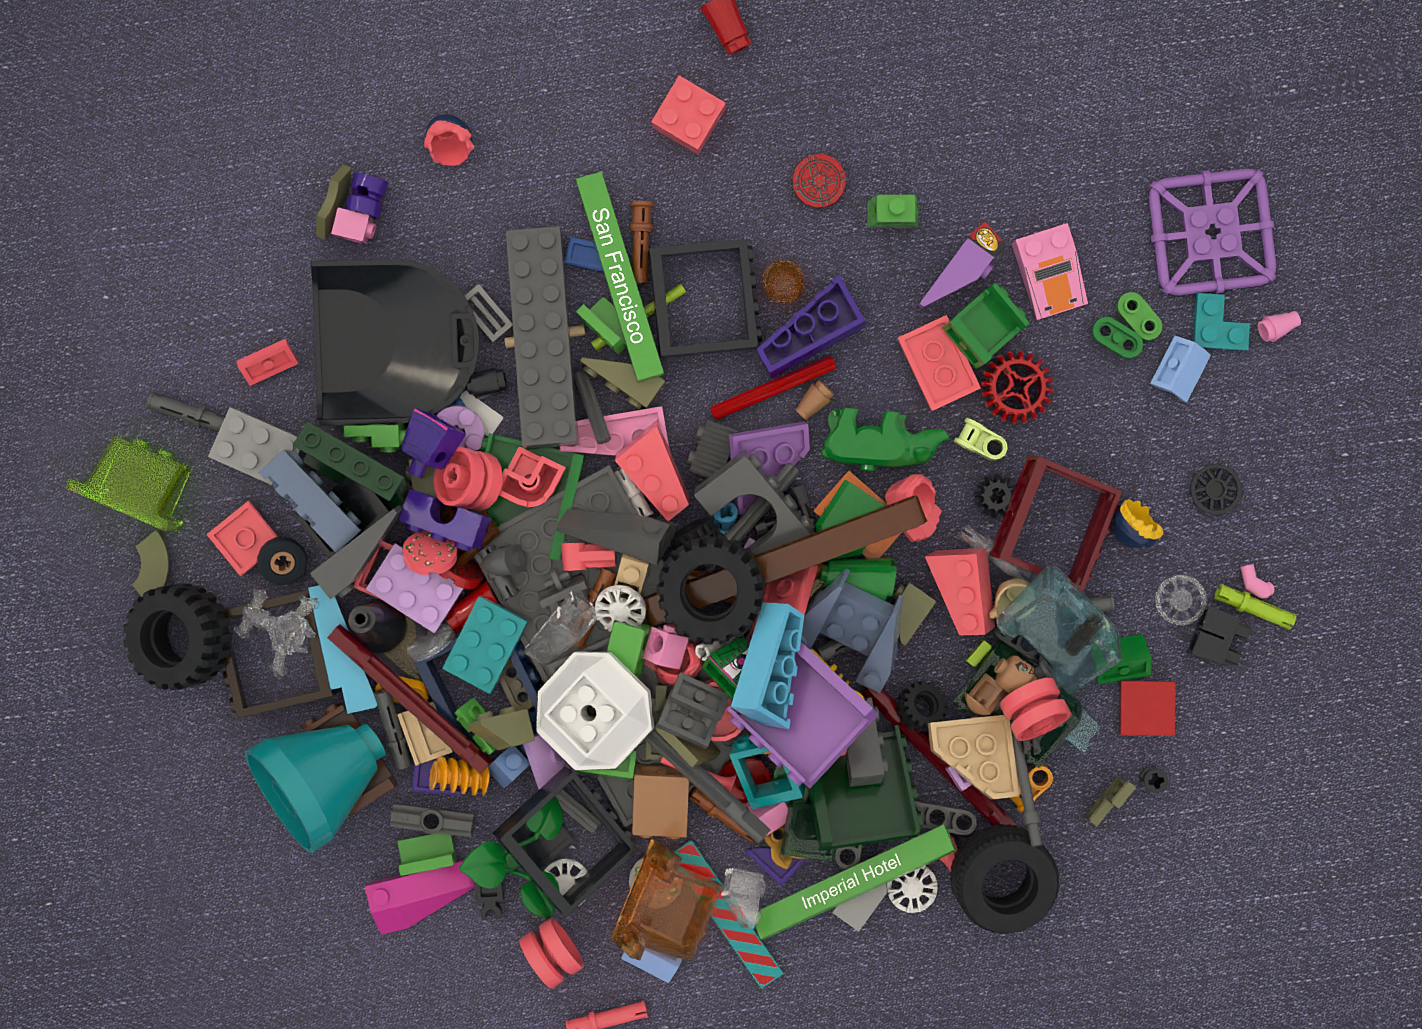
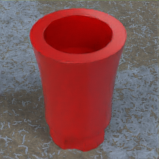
M711 0L700 7L701 12L709 21L722 47H725L728 56L752 44L747 35L748 31L740 15L736 0Z
M488 580L465 597L456 601L449 611L446 620L451 629L456 633L462 631L479 596H483L502 606Z

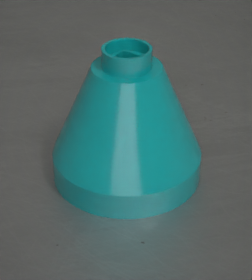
M363 724L357 729L350 725L265 738L245 751L248 767L267 802L293 838L311 854L333 840L378 770L376 761L385 756L383 745L367 724Z

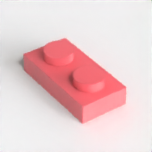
M286 338L237 360V366L250 386L299 364L297 356Z

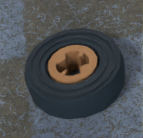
M275 537L268 540L260 548L257 556L258 569L261 575L270 583L277 585H287L297 581L304 573L307 565L306 554L302 546L294 539L288 537ZM279 556H285L288 563L284 562V566H279L276 559L280 560Z

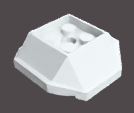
M574 652L538 691L536 732L574 770L613 769L619 767L655 728L654 718L652 717L650 690L612 652ZM588 705L595 708V718H591L587 714Z

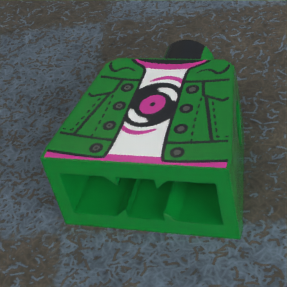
M743 637L710 654L702 666V669L732 700L750 644Z

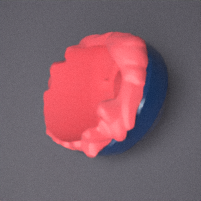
M449 114L434 117L427 125L424 147L429 150L435 163L447 166L460 165L468 158L470 151L475 147L472 144V135L468 126L456 116Z

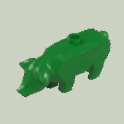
M843 408V410H832L829 414L828 425L831 432L824 441L821 455L823 458L831 459L837 464L860 466V471L876 472V467L901 468L926 464L932 459L939 445L944 441L950 440L944 429H929L916 434H910L905 427L907 415H899L898 412L890 411L884 412L881 427L863 426L857 428L856 415L859 409Z

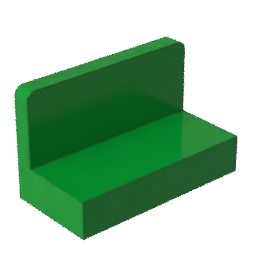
M1142 634L1091 643V651L1095 660V677L1098 685L1151 675L1152 657Z

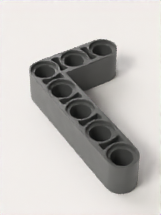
M920 799L914 801L917 811H921L923 827L921 828L933 830L941 825H945L949 833L968 835L975 830L976 818L964 807ZM934 810H941L943 812V818L938 823H933L929 820L930 813ZM962 814H966L970 818L969 824L964 828L956 825L957 818ZM862 845L835 849L834 856L837 864L843 869H849L857 865L860 860ZM844 849H851L854 852V857L851 861L844 862L840 859V853Z

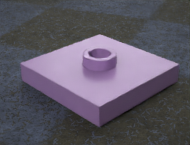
M539 734L534 735L535 741L523 744L538 789H541L563 767L574 771Z

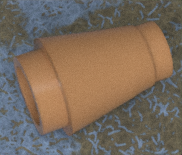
M818 380L815 384H811L795 410L805 420H808L809 417L832 402L831 398L835 394L822 381Z

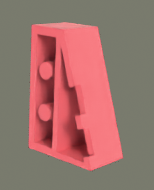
M656 420L616 454L615 461L664 518L669 521L689 505V495L673 460L668 443L664 438L659 421Z

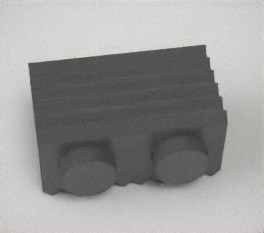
M707 420L706 425L700 424L695 438L700 441L696 451L691 449L686 465L691 466L689 471L708 478L727 464L730 456L729 434L738 433V431Z

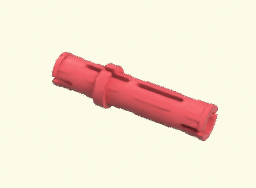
M643 1000L599 1013L591 1011L587 1016L565 1020L566 1028L603 1029L648 1018L646 1004Z

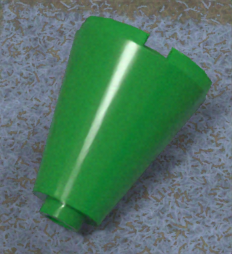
M896 559L829 560L827 566L822 565L820 581L824 582V587L826 588L839 574L848 569L850 572L845 582L886 601V597H892L897 567L892 565L896 562Z

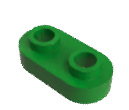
M1102 317L1092 326L1091 334L1093 339L1122 358H1134L1143 349L1141 336L1111 317ZM1101 327H1107L1109 329L1108 336H1103L1101 334ZM1124 341L1131 342V350H1126L1123 347Z

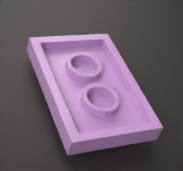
M395 543L366 590L433 633H436L464 588L455 586L453 584L455 580L450 577L446 580L439 574H436V572H429V575L413 572L404 563L403 547Z

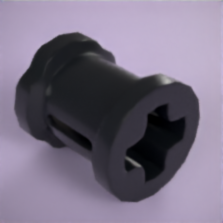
M1148 766L1140 773L1139 782L1148 791L1160 793L1167 788L1168 777L1164 771L1154 766ZM1152 774L1159 777L1158 780H1155V785L1148 782V780L1152 779Z

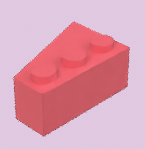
M987 548L936 550L925 556L958 634L985 635L994 629L995 619H990L989 612L993 608Z

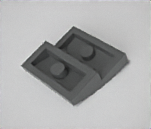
M680 672L655 727L706 749L709 746L718 721L721 720L729 696L725 692Z

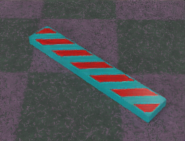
M689 840L670 853L669 856L760 988H764L784 974L693 840Z

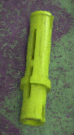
M1221 583L1214 595L1215 600L1236 607V611L1251 613L1287 630H1291L1295 624L1296 614L1250 596L1249 592H1240Z

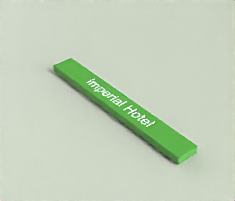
M941 825L752 913L751 916L759 937L765 940L956 852V848L947 827Z

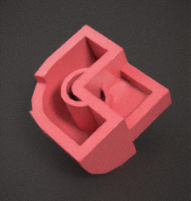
M519 446L510 465L502 473V486L498 496L524 507L539 506L553 495L566 467Z

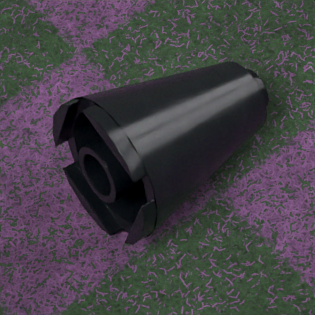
M381 599L372 600L354 608L348 618L349 626L355 638L371 652L375 653L393 650L395 646L402 642L407 630L405 615Z

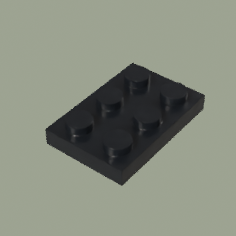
M348 477L332 489L343 502L339 506L346 513L351 510L361 521L358 526L362 530L347 544L392 510L381 496ZM300 515L296 517L328 558L336 554L310 526L308 520H304Z

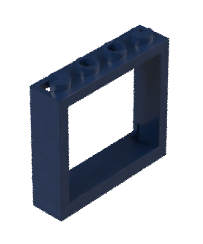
M456 638L413 659L438 712L472 741L466 729L456 720L455 712L457 709L432 660L452 650L458 639ZM519 643L510 659L536 710L529 714L530 722L532 723L537 720L538 691L540 690L538 682H540V678L535 668H530L526 660L528 657L524 645ZM472 741L477 747L480 748V746L475 741Z

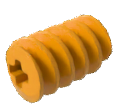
M438 757L430 770L429 788L434 790L436 783H439L440 791H444L447 784H449L451 793H455L457 786H460L461 794H465L468 787H471V794L473 796H476L478 789H481L484 796L489 784V767L487 766L479 773L463 759L457 762L455 758H449L446 761L445 757Z

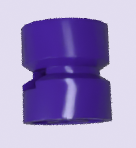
M354 173L351 184L354 193L348 196L345 209L370 215L373 219H380L383 207L380 199L385 197L389 182L371 175Z

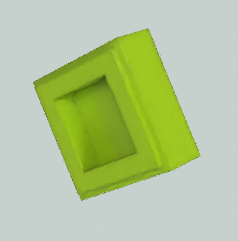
M981 639L964 660L971 666L976 667L990 651L991 645Z

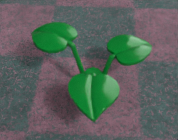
M555 796L525 823L527 829L535 833L528 839L518 843L521 847L537 840L539 836L545 840H552L558 835L563 823V814L560 803ZM489 841L480 844L467 855L460 865L459 871L467 875L477 885L486 889L499 886L506 872L527 879L528 882L520 890L521 900L526 909L533 915L543 919H549L554 915L556 908L526 873L516 869L518 866L517 862L499 843ZM542 871L559 891V884L556 878L551 873Z

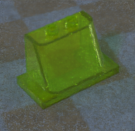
M114 435L88 480L69 478L65 488L163 531L179 532L183 521L171 516L192 467L174 460V454L161 448L158 449V452L149 449V443L134 438L132 442L121 436Z

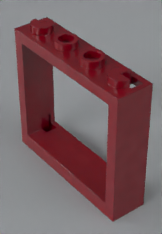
M1028 454L989 556L1067 588L1083 592L1087 581L1091 580V571L1094 563L1101 555V545L1104 537L1110 532V522L1114 512L1120 506L1117 504L1122 491L1040 456ZM1044 471L1053 473L1101 494L1068 578L1012 556Z

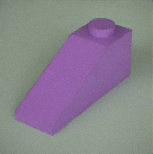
M967 238L917 307L923 309L973 284L979 277L985 279L994 267L990 264L994 257Z

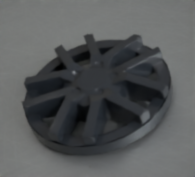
M1212 464L1201 468L1194 475L1190 486L1193 503L1200 510L1214 515L1232 510L1240 500L1242 492L1238 475L1231 468L1221 464ZM1209 469H1219L1214 477ZM1223 471H1227L1229 475L1224 481L1221 480L1220 477ZM1203 472H1206L1210 478L1208 482L1200 476ZM1232 477L1236 487L1227 486ZM1197 480H1198L1204 487L1195 489V485H1196ZM1227 490L1236 491L1235 498L1227 496ZM1204 491L1206 496L1198 500L1196 493ZM1223 498L1232 501L1226 508H1224ZM1209 499V507L1206 508L1201 502ZM1214 500H1218L1219 510H1213Z

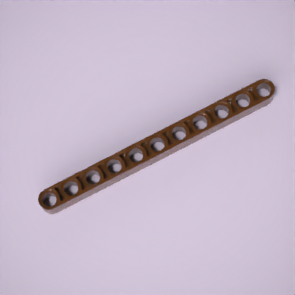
M915 495L754 555L753 558L756 562L759 561L762 567L761 573L765 578L766 584L916 528L926 523L927 519L918 496ZM722 567L686 581V594L690 602L699 609L737 595V584L732 574ZM656 592L644 597L643 600L646 605L645 617L648 625L653 626L665 622L664 616L666 614L664 610H660L658 604L660 600L659 594Z

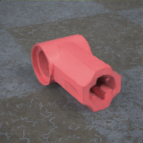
M586 542L561 543L563 571L616 566L615 551L596 544H586Z

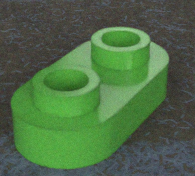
M1129 292L1118 299L1116 304L1117 313L1131 330L1141 336L1142 340L1150 341L1160 335L1162 331L1160 318L1139 294ZM1129 301H1133L1136 304L1135 310L1128 309L1127 303ZM1146 322L1153 324L1152 331L1145 329L1144 325Z

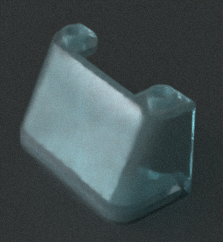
M1053 564L1042 570L999 615L998 626L1001 632L1013 638L1021 634L1052 665V671L1056 677L1055 682L1058 688H1063L1069 695L1121 662L1120 635L1115 625Z

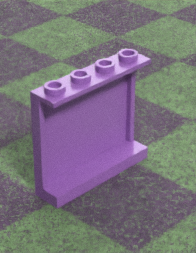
M801 642L800 651L795 652L794 657L798 667L796 677L792 676L790 693L794 694L793 705H788L787 719H791L789 729L762 726L737 710H733L730 706L727 710L733 715L730 721L741 731L746 728L752 733L749 739L758 748L761 749L765 746L771 752L768 757L779 768L784 764L790 770L787 776L798 786L804 783L807 787L811 788L879 714Z

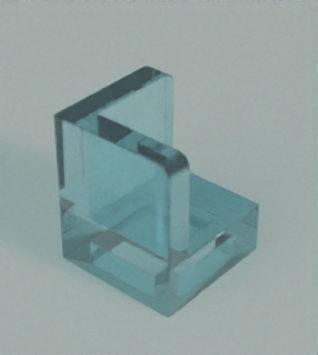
M1079 709L1059 733L1079 751L1084 753L1091 746L1088 742L1100 729V725L1086 711Z

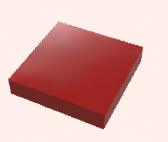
M1119 681V735L1175 736V682Z

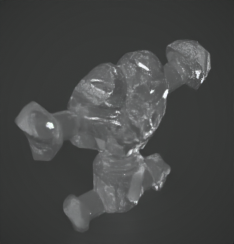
M254 589L252 593L255 595L252 602L243 609V620L239 628L234 627V631L240 638H250L249 631L252 625H255L258 630L265 629L268 631L272 641V650L276 652L273 663L266 664V666L279 678L288 672L287 667L283 666L286 655H291L295 652L307 653L309 648L303 645L305 637L314 638L316 633L304 617L310 609L319 608L318 598H309L300 594L299 600L302 603L296 611L290 610L285 615L275 618V616L270 614V611L261 609L264 600L269 598L266 591Z

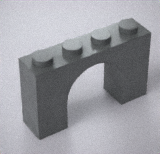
M745 449L695 487V498L711 516L734 498L741 495L754 494L769 501L776 512L777 518L768 533L746 548V550L749 549L754 555L812 534L814 525L806 515L801 516L796 510L798 506L789 494L784 496L779 489L781 485L772 474L767 475L762 469L764 465L755 453L750 454Z

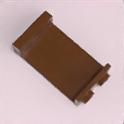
M336 702L323 711L325 716L318 721L313 717L300 725L303 730L299 733L350 725L357 729L361 725L353 713L347 714L345 704L339 706ZM382 758L376 761L378 770L348 816L398 785Z

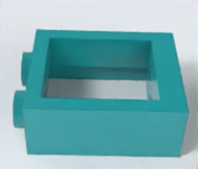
M747 735L733 741L729 756L751 809L803 798L806 785L802 783L798 786L789 777L755 785L744 757L769 752V750L765 746L761 749L758 748L749 739L750 736ZM783 764L785 772L788 774L790 770Z

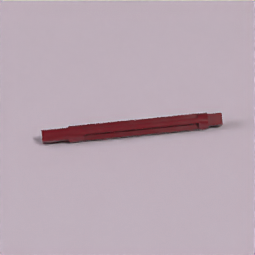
M341 624L327 637L476 771L481 773L491 763L492 760Z
M866 688L862 694L866 698L872 697L873 705L877 706L878 710L894 726L899 725L900 732L905 734V737L959 791L945 769L949 765L931 751L929 735L922 731L914 732V728L909 730L906 728V722L904 724L901 723L902 716H897L896 713L899 710L896 707V701L884 689L878 693L870 688ZM971 785L964 791H959L992 826L997 824L1017 826L993 799H989L975 786Z

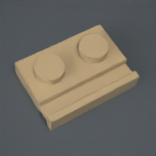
M430 702L429 704L437 710L434 702ZM405 711L397 714L415 766L454 752L412 713Z

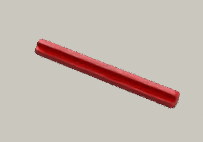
M828 356L713 405L710 408L713 418L715 420L721 419L836 369L835 361L832 356Z

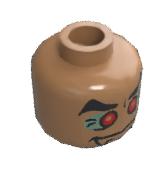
M1016 655L1009 657L1007 660L1002 658L994 669V672L997 673L996 684L1009 694L1037 680L1034 667Z

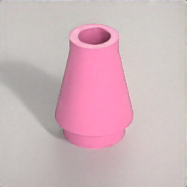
M1296 311L1263 317L1262 321L1258 322V332L1265 342H1275L1292 329L1300 326L1301 319Z

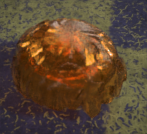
M781 259L772 262L764 271L762 285L765 294L770 300L778 304L787 305L796 301L803 293L805 280L801 268L796 263Z

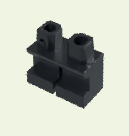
M1204 605L1196 628L1220 636V638L1195 630L1186 653L1219 664L1237 665L1242 652L1230 647L1233 637L1246 642L1251 628L1241 623L1240 618L1212 606Z

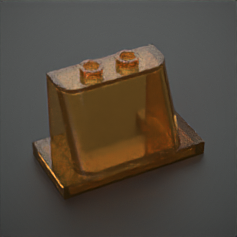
M651 839L610 939L630 958L641 960L643 952L647 948L692 961L698 944L704 937L709 917L715 910L716 900L722 885L713 879L679 866L682 858L662 842Z

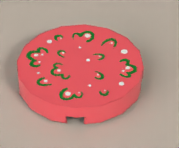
M426 530L422 531V533L416 532L408 537L403 544L402 555L404 563L410 570L421 575H429V572H436V574L444 573L451 569L457 561L456 542L448 538L446 543L430 537L432 532Z

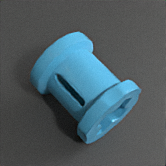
M731 502L714 513V523L723 536L734 526L738 516V509Z

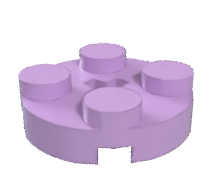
M450 405L436 414V416L453 426L458 425L459 429L464 428L466 435L458 447L469 448L474 451L480 449L484 438V426L476 412L463 405Z

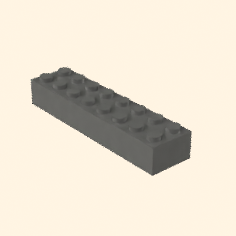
M560 226L506 231L522 446L527 450L579 445L562 231Z

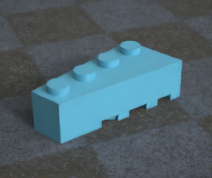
M762 603L731 704L733 709L762 726L783 729L790 728L791 719H787L788 705H793L794 694L790 693L792 676L796 677L798 666H796L794 657L795 652L800 651L804 614L789 604Z

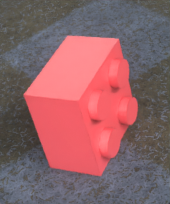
M678 76L651 122L652 128L699 155L726 110V103L683 77Z

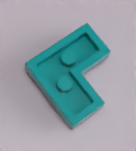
M1197 293L1195 297L1193 342H1196L1205 349L1248 351L1250 323L1223 322L1225 295Z

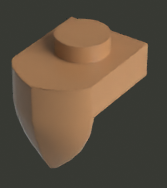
M985 673L970 693H965V700L970 710L975 714L989 715L1007 692L1000 688L996 681Z

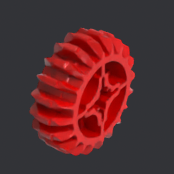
M1012 351L1007 352V361L1002 355H999L997 357L999 366L994 362H990L988 365L993 373L989 371L983 372V376L990 380L980 383L981 387H988V391L982 392L981 397L990 396L991 400L984 405L985 407H990L993 404L996 406L991 412L993 416L1002 411L1001 421H1005L1008 415H1011V424L1017 422L1018 416H1020L1022 423H1026L1028 420L1027 414L1034 420L1037 418L1035 409L1041 413L1046 411L1041 402L1050 404L1052 401L1049 397L1045 396V393L1050 394L1054 392L1053 388L1046 387V384L1053 382V378H1044V374L1048 373L1050 369L1048 367L1042 370L1038 368L1043 363L1041 359L1037 360L1034 364L1031 363L1034 358L1032 353L1027 356L1026 360H1023V351H1018L1016 359ZM1010 366H1022L1032 372V374L1025 378L1020 377L1015 371L1011 370ZM1003 371L1006 387L997 394L996 381L1000 372ZM1014 380H1016V384L1028 381L1020 389L1021 394H1018V391L1006 394L1014 386ZM1037 381V397L1031 404L1028 388ZM1008 397H1013L1017 399L1019 404L1022 403L1025 409H1012L1001 401Z

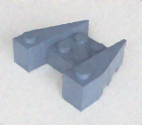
M845 569L829 586L819 591L807 604L801 642L811 650L818 634L821 633L866 655L855 682L880 693L891 674L897 657L903 596L899 595L895 604L892 605L845 582L850 570Z

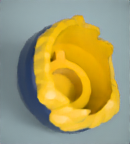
M1130 499L1124 501L1114 516L1115 537L1125 547L1150 548L1163 535L1162 527L1154 522L1149 515V507H1141L1140 501L1133 502Z

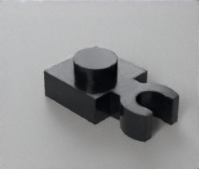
M503 881L499 886L492 889L482 888L474 882L476 903H484L481 910L482 920H486L488 910H494L496 918L500 919L502 907L498 902L504 900Z

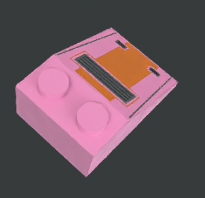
M1068 223L1016 239L1012 243L1036 320L1088 304L1077 251Z

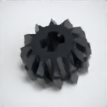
M995 473L994 482L989 475L984 476L986 485L981 482L976 483L977 488L981 489L982 493L974 492L973 497H981L982 501L974 505L976 508L985 506L981 513L983 516H986L992 510V519L998 518L999 511L1004 517L1005 507H1008L1012 497L1011 491H1014L1016 484L1007 487L1011 479L1009 476H1006L1000 483V473ZM994 488L996 489L995 492L1000 491L1002 493L998 504H996L997 501L990 500Z

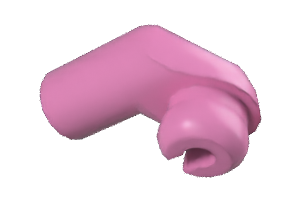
M1254 564L1240 567L1245 589L1249 593L1263 599L1273 595L1275 591L1274 585L1257 578Z

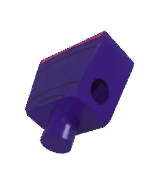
M414 408L401 446L403 452L413 457L407 472L418 478H423L428 466L440 470L444 469L466 433L433 413Z

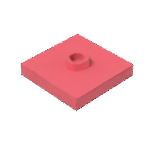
M247 501L206 534L240 576H243L257 565V556L260 548L268 540L279 537L251 501Z

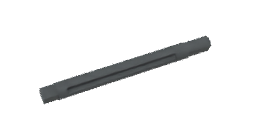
M655 728L648 734L645 740L755 842L759 844L771 831L701 765L691 767Z

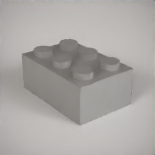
M230 407L208 457L272 485L273 483L268 478L264 479L258 472L282 450H288L289 453L294 450L302 459L305 452L293 446L298 437L297 435Z

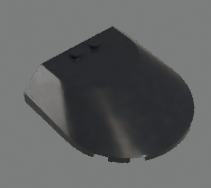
M409 260L310 261L314 312L317 426L409 423L414 408L435 414L457 399L474 372L479 352V334L471 306L461 290L450 279L427 265Z

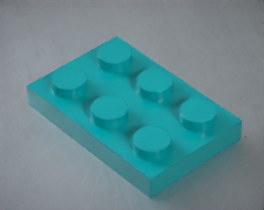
M479 596L442 669L489 694L493 693L529 621L491 600Z

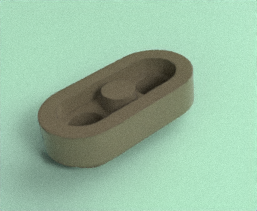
M509 659L499 681L511 706H516V710H528L533 707L529 696L527 701L520 700V692H526L518 674L515 677L508 675V669L510 667L514 668L511 659Z

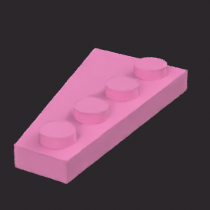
M660 406L603 416L611 440L604 444L597 443L589 419L577 421L579 445L562 446L560 451L616 456L622 448L656 420L659 421L664 438L668 443L663 408Z

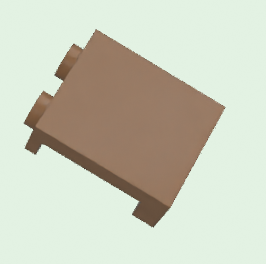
M635 765L632 835H639L642 838H652L653 836H664L668 839L687 838L689 780L679 770L667 765Z

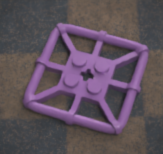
M1237 169L1212 173L1206 170L1202 171L1201 174L1169 177L1151 183L1149 186L1151 189L1149 191V204L1153 229L1151 243H1154L1158 279L1163 288L1162 292L1166 295L1169 293L1172 295H1187L1215 291L1218 294L1224 293V290L1261 286L1274 281L1276 278V258L1272 229L1275 226L1274 221H1271L1267 184L1261 170ZM1249 179L1230 203L1213 204L1211 183ZM1202 185L1204 206L1187 207L1166 191V189ZM1255 185L1260 223L1239 225L1237 206ZM1160 198L1182 215L1184 232L1164 233ZM1210 225H1213L1219 231L1214 240L1211 239L1210 235L1205 234V230H1208ZM1261 231L1265 267L1242 250L1241 233ZM1185 240L1187 258L1170 279L1165 242ZM1236 257L1258 275L1223 279L1220 259ZM1211 260L1213 281L1176 285L1193 262Z

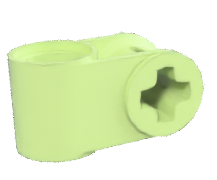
M969 418L964 420L966 424L962 432L953 441L962 448L990 461L1002 458L1007 452V443L1004 438ZM973 430V434L971 435V437H970V439H969V441H968L967 438H968L969 434L971 433V431ZM990 441H997L1001 445L999 455H991L988 452L987 445Z

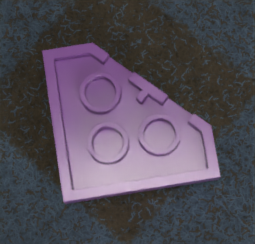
M804 421L729 434L731 460L747 449L750 454L755 453L764 465L762 469L766 474H772L774 477L778 475L786 464L789 463L795 466L801 457L804 458L810 450L808 423ZM745 494L734 498V505L738 509V515L744 514L759 496Z

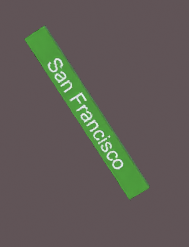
M598 172L577 178L576 184L637 383L663 376L662 365L603 174Z

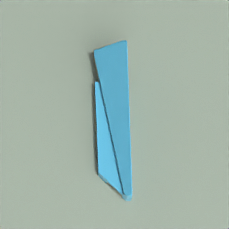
M319 585L309 587L308 590L331 690L342 687L347 714L377 707V701L365 671L327 639L339 624L348 631L335 596L330 599Z

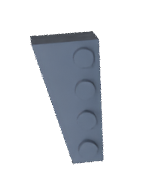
M282 450L258 473L264 479L268 478L273 483L274 489L284 499L292 503L291 506L304 520H308L316 533L337 553L362 530L358 526L361 521L351 510L346 513L339 506L343 502L332 490L327 493L320 486L324 482L313 470L308 473L303 468L302 464L305 461L296 451L293 450L289 453L288 450Z

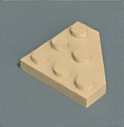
M1005 715L927 723L931 751L989 799L1020 796L1010 719H1007Z

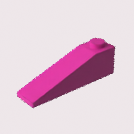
M464 860L457 861L453 866L404 876L399 874L370 881L365 886L371 914L381 935L408 929L475 887L474 881L459 871V867Z

